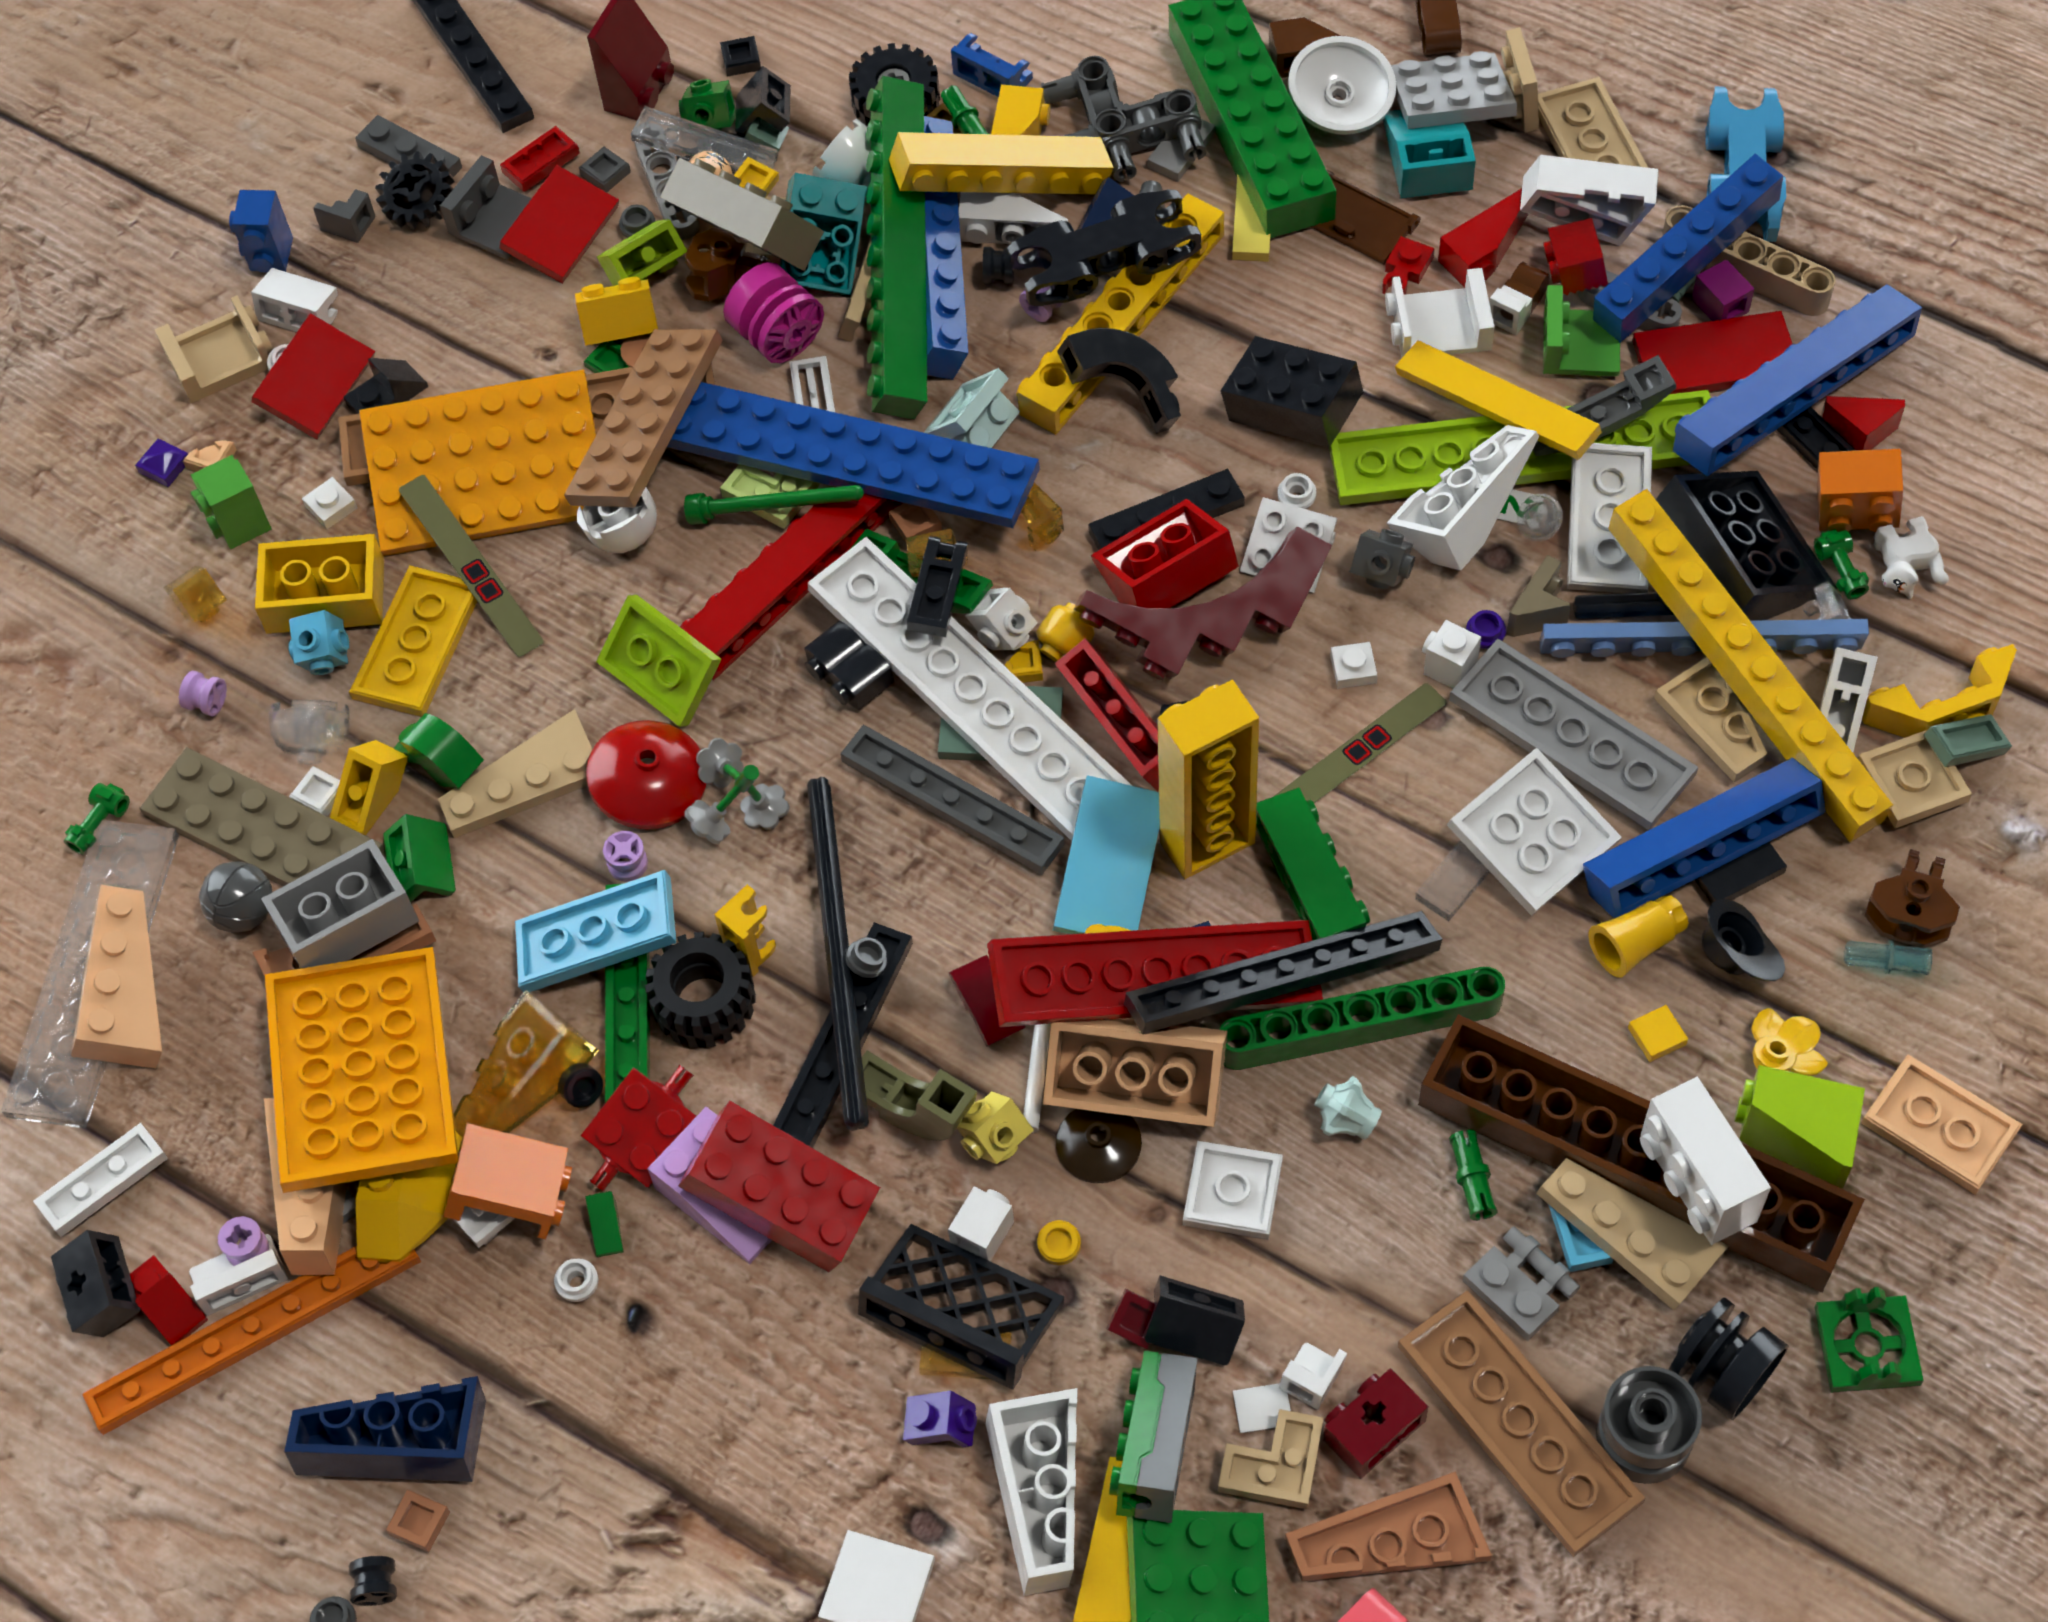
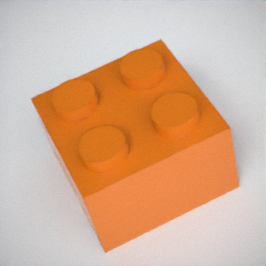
M1901 449L1819 452L1817 481L1819 531L1836 529L1837 532L1843 530L1849 532L1850 530L1869 529L1876 532L1879 527L1887 525L1900 528L1903 499Z

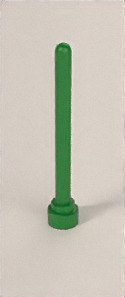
M859 485L723 499H713L704 493L687 494L684 500V513L690 525L706 524L709 519H714L715 515L857 501L863 497L864 491Z

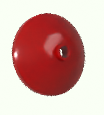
M642 720L620 725L606 733L596 743L590 753L586 769L588 791L596 806L606 816L624 826L636 829H659L671 826L686 818L685 810L692 806L696 800H702L707 783L699 779L698 770L700 766L696 762L697 753L701 749L688 734L667 723ZM644 758L653 759L654 762L650 764H645L641 760Z

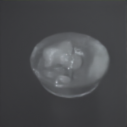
M1535 494L1528 497L1520 505L1517 512L1519 531L1525 538L1532 541H1545L1552 538L1559 531L1563 520V511L1560 503L1554 497L1547 494Z

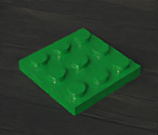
M1174 1510L1172 1523L1135 1518V1516L1127 1517L1131 1622H1269L1263 1513Z

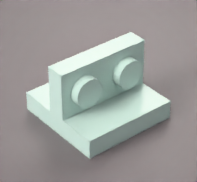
M997 368L963 383L923 433L992 448L1020 412L1000 391L1009 378Z

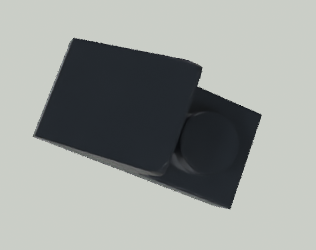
M369 358L368 362L374 376L345 395L344 400L354 414H359L361 409L409 401L428 388V384L406 360Z

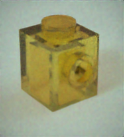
M194 566L163 587L184 618L193 622L197 620L204 622L220 611L218 606L227 601L204 567Z

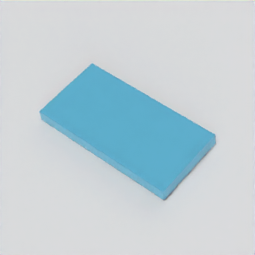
M1089 775L1086 776L1052 931L1065 934H1083L1088 927L1094 924L1119 926L1131 931L1138 930L1160 827L1159 792Z
M662 870L516 920L518 987L524 994L675 944L676 931L672 885L669 874Z

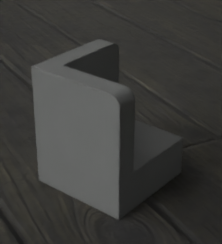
M357 189L354 190L347 202L338 200L332 207L317 203L313 208L321 231L359 243L376 217L368 193Z

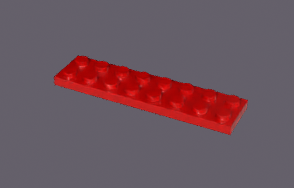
M1309 920L1001 938L991 939L987 944L999 1027L1051 1024L1053 1022L1132 1018L1124 1005L1126 992L1313 940ZM1321 984L1227 1011L1280 1008L1322 1000Z

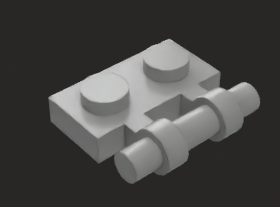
M1512 1227L1505 1234L1503 1240L1514 1249V1252L1506 1257L1493 1246L1464 1274L1463 1282L1529 1341L1559 1310L1560 1305L1549 1295L1558 1289L1564 1296L1570 1299L1580 1289V1285L1569 1276L1570 1270L1561 1262L1555 1264L1539 1249L1541 1244L1531 1235L1526 1237L1516 1227ZM1526 1262L1544 1276L1538 1284L1534 1283L1520 1270Z

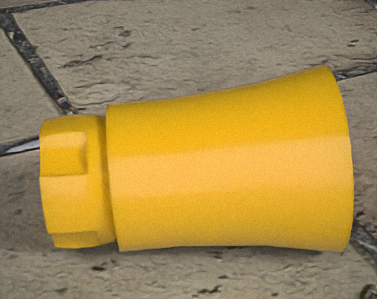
M1672 895L1663 896L1655 901H1647L1634 910L1614 919L1591 926L1588 933L1589 943L1596 959L1612 976L1622 978L1639 962L1657 949L1673 941L1675 935L1687 929L1689 924L1688 916L1684 912L1682 904Z

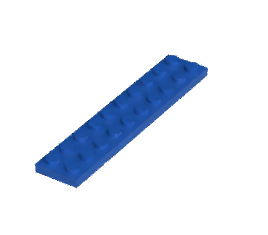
M704 382L700 383L667 446L681 451L830 486L859 485L863 488L864 494L1009 528H1014L1040 470L1039 459Z

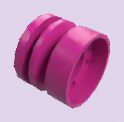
M771 262L757 265L743 274L730 290L723 309L725 321L746 340H749V343L771 363L786 362L803 352L815 339L824 318L823 305L805 288L798 285V282L777 263Z

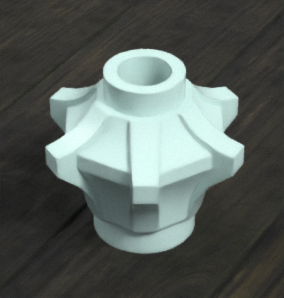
M1354 1076L1350 1077L1347 1082L1337 1084L1334 1087L1327 1083L1319 1093L1314 1104L1321 1109L1320 1113L1323 1121L1320 1129L1327 1136L1349 1134L1352 1136L1357 1135L1365 1140L1375 1128L1382 1113V1110L1375 1107L1366 1097L1361 1083Z

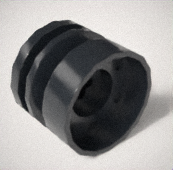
M1723 1297L1712 1309L1703 1313L1685 1334L1678 1346V1352L1669 1370L1683 1377L1692 1366L1696 1367L1688 1381L1694 1390L1709 1378L1713 1380L1715 1384L1711 1389L1707 1402L1729 1419L1734 1420L1748 1406L1772 1375L1786 1354L1789 1345L1765 1327H1762L1749 1339H1746L1742 1334L1750 1316L1742 1311L1729 1325L1726 1324L1735 1305Z

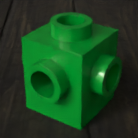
M701 79L687 86L682 100H679V112L682 121H687L690 133L701 131V134L709 135L721 131L722 128L732 126L736 117V108L729 80L711 83L709 79Z

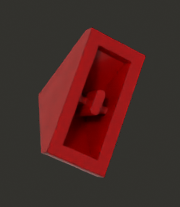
M1826 396L1821 417L1856 451L1872 450L1898 429L1905 409V399Z

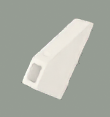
M961 192L959 204L961 242L1010 245L1016 239L1025 236L1040 226L1061 220L1068 222L1067 218L1015 193Z

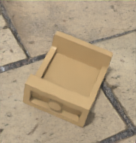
M238 295L231 298L235 308L233 312L176 337L169 324L154 329L190 403H194L268 370V353L273 350V347L264 330L256 331L255 327L260 324L251 305L244 307Z

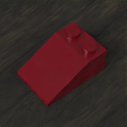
M610 0L587 36L604 111L642 122L649 110L654 109L658 96L664 85L670 83L674 73V65L671 63L668 46L635 0Z

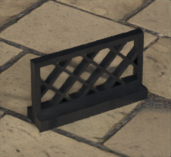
M910 1224L873 1278L868 1276L860 1287L858 1315L1013 1390L1021 1379L1022 1368L1064 1305V1296ZM915 1241L929 1248L932 1256L910 1261L907 1250ZM959 1262L967 1266L971 1274L948 1279L944 1265ZM936 1267L941 1281L919 1286L914 1272ZM907 1274L911 1287L896 1290L884 1283L888 1277ZM999 1281L1007 1286L1009 1293L987 1298L982 1284ZM975 1286L979 1300L957 1304L952 1290ZM945 1292L949 1306L935 1309L924 1303L923 1296ZM1036 1299L1049 1305L1044 1313L1026 1317L1021 1302ZM1013 1304L1018 1319L996 1323L991 1309ZM984 1311L988 1325L974 1328L964 1323L961 1315ZM1022 1329L1026 1339L1019 1350L1003 1342L1000 1334Z

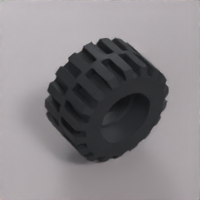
M694 932V938L687 939L686 934L677 937V944L662 948L664 953L662 956L654 955L651 960L653 968L647 969L645 977L648 983L645 985L646 994L656 1023H659L661 1031L666 1036L671 1033L673 1041L680 1045L684 1040H687L689 1047L698 1048L700 1042H706V1046L709 1048L716 1046L715 1040L721 1038L726 1043L733 1039L732 1031L736 1030L740 1033L746 1027L744 1018L751 1019L754 1012L752 1004L756 1003V994L746 957L742 951L737 952L735 943L729 939L723 943L721 935L712 933L710 938H705L704 932ZM699 979H714L722 983L719 991L704 1001L691 1002L679 997L687 985Z

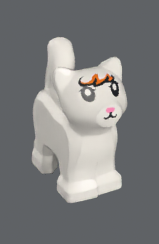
M1922 516L1908 520L1906 525L1911 531L1906 532L1901 537L1897 535L1893 525L1879 527L1874 536V547L1877 551H1881L1884 564L1887 567L1886 572L1882 575L1883 585L1897 593H1904L1909 599H1912L1914 587L1919 579L1915 570L1930 568L1931 577L1940 585H1944L1949 581V576L1944 571L1943 560L1939 553V544L1929 533V527Z

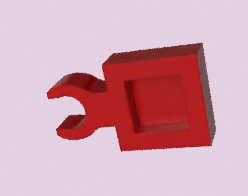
M1400 236L1385 264V272L1388 274L1383 279L1382 293L1385 294L1388 287L1392 286L1393 277H1400L1404 295L1407 293L1408 281L1419 284L1434 258L1435 248Z

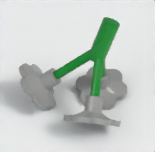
M721 738L711 740L708 748H703L697 753L696 762L700 766L698 777L704 783L713 782L719 788L727 787L733 778L735 779L734 787L720 802L713 803L711 807L704 801L696 800L684 812L685 817L691 822L692 831L699 837H706L713 844H719L723 838L730 834V827L724 821V815L727 813L726 808L740 792H748L750 794L742 800L740 808L745 814V823L752 829L760 826L766 830L775 828L779 823V818L786 816L790 807L789 803L784 799L785 791L781 786L773 785L768 787L765 784L754 786L753 783L759 776L758 768L754 765L744 767L740 761L742 755L741 748L736 743L727 744Z

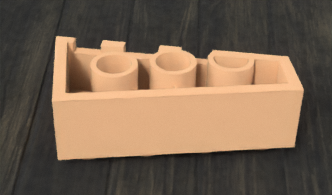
M101 884L95 905L71 1056L156 1069L162 1054L144 893L139 890Z
M264 1098L280 1252L291 1275H335L344 1219L343 1211L346 1188H349V1182L283 1193L279 1177L274 1098Z

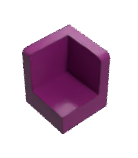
M1724 260L1696 276L1692 300L1711 321L1741 317L1750 311L1755 288L1728 260Z

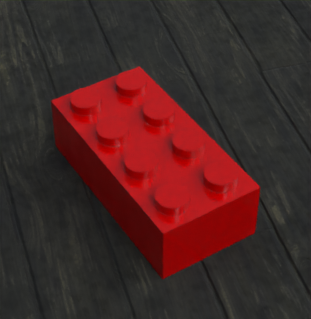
M730 1100L717 1115L678 1185L680 1188L828 1273L842 1262L881 1188Z

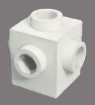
M1011 588L990 589L973 612L965 615L978 631L977 636L979 640L992 650L1013 651L1020 648L1028 641L1030 637L1028 633L1038 623L1030 614V607L1027 602L1015 595Z

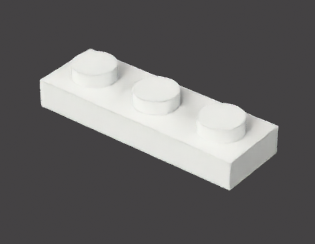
M139 1123L33 1200V1202L57 1234L62 1237L166 1161L168 1157L145 1127Z

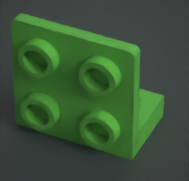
M1562 285L1547 286L1543 313V374L1619 376L1620 342L1593 320L1594 310H1570V301H1563Z

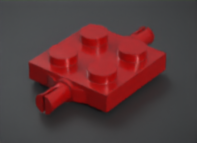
M679 1064L673 1075L663 1085L662 1083L651 1081L636 1068H632L580 1135L596 1147L603 1159L606 1160L593 1178L589 1180L591 1183L604 1192L620 1171L632 1175L647 1188L653 1185L647 1168L697 1116L685 1107L678 1096L694 1076L693 1074L686 1071Z

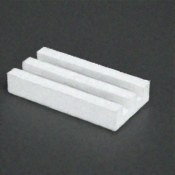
M826 356L789 361L796 404L804 405L798 370L806 369L811 407L819 409L813 367L820 366L827 405L826 411L835 412Z

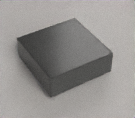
M605 146L579 167L580 175L605 192H608L631 173L629 163Z

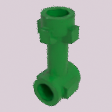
M1834 529L1821 533L1820 537L1815 538L1814 550L1820 561L1832 559L1841 577L1836 583L1839 592H1844L1847 599L1850 600L1865 595L1869 590V578L1866 572L1859 573L1858 569L1854 568L1847 555L1853 552V541L1850 533L1847 530L1837 532Z
M102 783L96 784L88 797L89 804L94 807L80 826L77 824L75 826L70 825L65 832L67 836L63 840L66 846L81 855H84L88 848L92 849L98 842L93 835L109 814L121 817L127 811L130 798L125 795L123 789L111 783L108 786Z

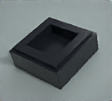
M755 36L720 42L727 77L755 72L761 68Z

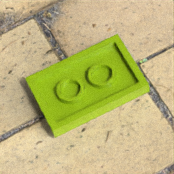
M628 595L596 662L675 724L682 727L689 726L722 659L640 596Z

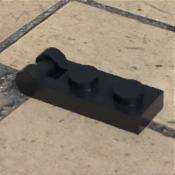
M929 536L907 619V630L946 637L963 567L967 559L969 543L956 541L955 544L944 543L942 538ZM940 557L951 559V561L940 560L938 558Z

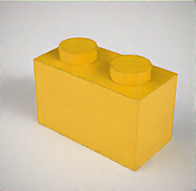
M628 277L618 281V285L604 288L602 284H592L581 289L582 292L575 293L576 307L585 346L649 334L654 329H658L648 279L640 281L639 277Z

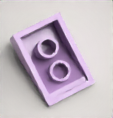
M705 1107L647 1169L654 1188L747 1263L751 1264L772 1240L678 1186L717 1117L713 1111Z

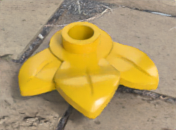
M1766 1008L1758 1013L1751 1027V1032L1757 1041L1752 1051L1753 1062L1757 1069L1759 1065L1814 1076L1827 1067L1828 1062L1820 1053L1813 1050L1821 1036L1820 1028L1815 1021L1803 1016L1791 1017L1784 1021L1771 1008Z

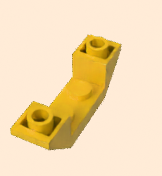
M2010 644L1999 649L1991 647L1984 650L1976 657L1969 675V680L1973 686L1965 688L1957 696L1944 701L1940 699L1932 700L1923 705L1921 709L1916 704L1905 684L1890 689L1889 687L1879 688L1867 697L1862 721L1865 725L1906 738L1928 730L1934 725L1988 714L1993 716L2017 649L2014 644Z

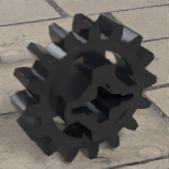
M415 151L413 159H408L404 153L401 154V163L398 165L390 161L389 166L392 170L389 173L381 172L379 174L384 180V184L375 186V189L381 195L376 201L383 209L382 212L390 221L393 220L400 228L407 223L411 230L416 229L418 222H422L426 228L430 227V218L433 216L441 220L440 205L453 190L451 185L455 182L442 160L437 161L431 153L424 159L419 151Z

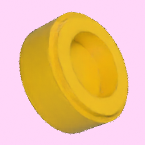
M1055 1220L1049 1222L1038 1234V1250L1042 1258L1050 1264H1068L1075 1260L1080 1253V1234L1077 1228L1067 1221Z

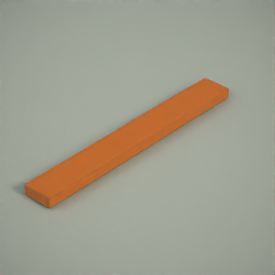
M357 1246L337 1256L335 1275H301L86 1391L82 1395L98 1430L103 1435L417 1265L421 1262L417 1252L413 1249L409 1252L410 1255L401 1262L391 1261L389 1263H382L378 1260L365 1259L359 1261L357 1258Z

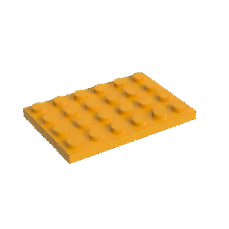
M584 369L359 410L379 544L383 556L438 546L399 492L401 486L421 475L427 477L471 540L577 521L579 506L570 505L564 494L596 437L589 388Z
M433 947L265 974L279 1177L283 1193L458 1163L459 1158L438 975Z

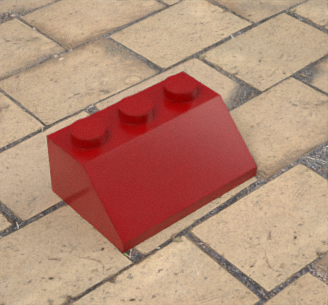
M1188 499L1183 500L1091 554L1094 564L1118 602L1143 608H1171L1239 567L1230 531Z

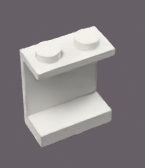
M1482 268L1467 269L1466 284L1463 289L1404 295L1400 277L1392 278L1391 293L1385 294L1387 315L1394 316L1395 323H1391V338L1393 346L1399 345L1401 357L1409 351L1417 340L1449 355L1492 351L1495 327Z

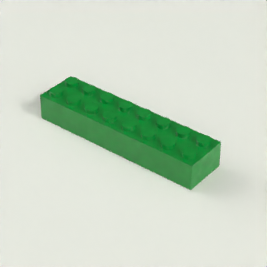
M1184 0L1168 5L1169 36L1211 124L1215 125V133L1236 177L1237 174L1239 175L1266 235L1270 234V238H1274L1335 220L1337 190L1243 0Z

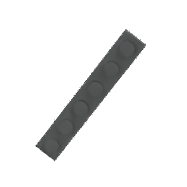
M864 724L840 753L843 763L1043 875L1065 845L1064 836Z

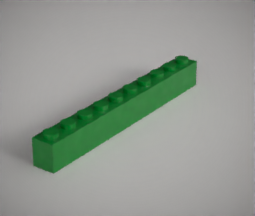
M882 75L875 89L871 88L869 90L866 100V109L871 111V120L868 123L866 139L871 142V151L866 163V170L871 173V182L866 195L867 203L871 204V214L869 215L866 228L867 234L871 235V245L867 253V266L871 267V277L867 286V298L871 299V310L867 318V330L871 331V343L867 351V362L872 364V374L868 380L867 395L872 397V412L915 420L927 403L925 192L900 191L889 163V157L898 132L924 133V84Z

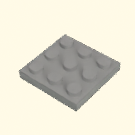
M1479 51L1472 53L1470 56L1455 58L1440 56L1430 61L1405 60L1397 65H1391L1396 78L1395 96L1408 129L1517 116V102L1495 53Z

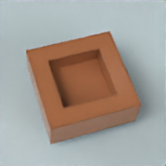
M904 503L889 511L890 521L908 547L942 531L941 521L932 509Z
M407 1489L386 1531L389 1536L429 1553L450 1514V1510L443 1504Z

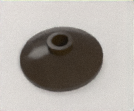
M1075 1109L1065 1117L1058 1129L1056 1148L1062 1165L1070 1174L1090 1183H1108L1123 1177L1135 1166L1141 1153L1142 1138L1140 1129L1132 1116ZM1095 1132H1103L1106 1134V1138L1102 1141H1094L1091 1135Z

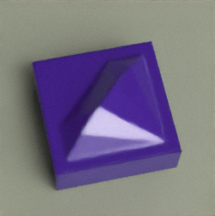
M158 438L135 466L138 473L169 487L185 468L183 460L188 453Z

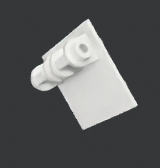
M1263 497L1240 572L1256 576L1273 558L1288 533L1296 527H1300L1333 545L1336 536L1334 528L1337 518ZM1322 567L1309 592L1315 593Z

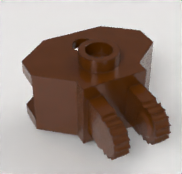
M713 227L696 234L685 254V263L691 271L685 280V286L695 300L710 302L729 294L733 285L753 267L766 262L772 263V261L766 256L746 252L744 243L737 242L730 233ZM703 248L709 249V251L707 252H701L699 250Z
M1910 849L1900 875L1875 883L1864 916L1882 937L1919 948H1926L1948 941L1951 928L1956 923L1960 906L1943 888L1944 879H1941L1946 859L1936 856L1935 861L1931 864L1929 875L1915 871L1919 864L1920 852ZM1899 924L1912 926L1914 930L1904 932L1900 929Z

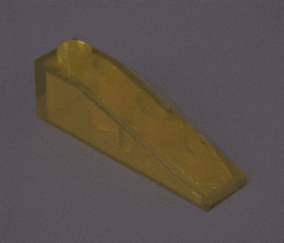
M525 990L499 1022L493 1034L498 1040L488 1060L481 1058L475 1070L480 1073V1076L471 1094L464 1095L461 1098L453 1114L455 1131L463 1138L468 1123L510 1133L559 1094V1078L566 1068L575 1063L588 1064L599 1050L576 1028L532 993Z

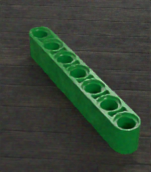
M1477 967L1226 1020L1219 1029L1228 1031L1224 1066L1232 1070H1243L1451 1027L1458 1014L1474 1022L1494 1017L1501 1009L1505 991V979L1494 968ZM1479 989H1486L1491 991L1494 995L1484 997L1479 995L1475 991ZM1444 997L1449 999L1453 1003L1449 1005H1441L1434 1000L1437 998ZM1397 1006H1405L1408 1007L1411 1010V1012L1407 1014H1401L1396 1012L1393 1008ZM1357 1014H1363L1368 1016L1370 1020L1358 1022L1352 1017ZM1315 1023H1323L1330 1028L1324 1031H1317L1310 1026ZM1281 1031L1287 1034L1288 1037L1274 1039L1269 1034ZM1232 1040H1241L1247 1045L1241 1048H1234L1229 1046L1228 1043Z

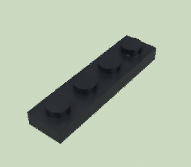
M1225 469L1088 524V530L1097 549L1100 550L1185 499H1188L1212 518L1245 506V496L1229 469Z

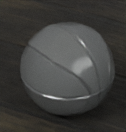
M241 861L222 863L216 866L205 877L199 892L200 908L203 915L217 929L231 933L245 932L256 928L268 916V911L261 898L273 892L272 885L269 879H267L268 877L255 865Z

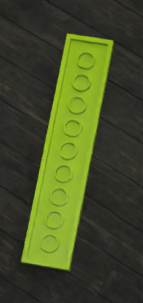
M1709 390L1669 394L1643 415L1612 433L1595 440L1594 443L1652 447V469L1691 465L1673 452L1676 436L1675 427L1683 416L1691 415L1706 404L1711 398ZM1486 416L1338 433L1329 450L1340 505L1409 498L1420 489L1426 493L1442 481L1439 476L1449 467L1455 471L1471 460V451L1504 428L1505 425ZM1532 451L1515 485L1571 479L1572 457L1562 452L1536 457Z

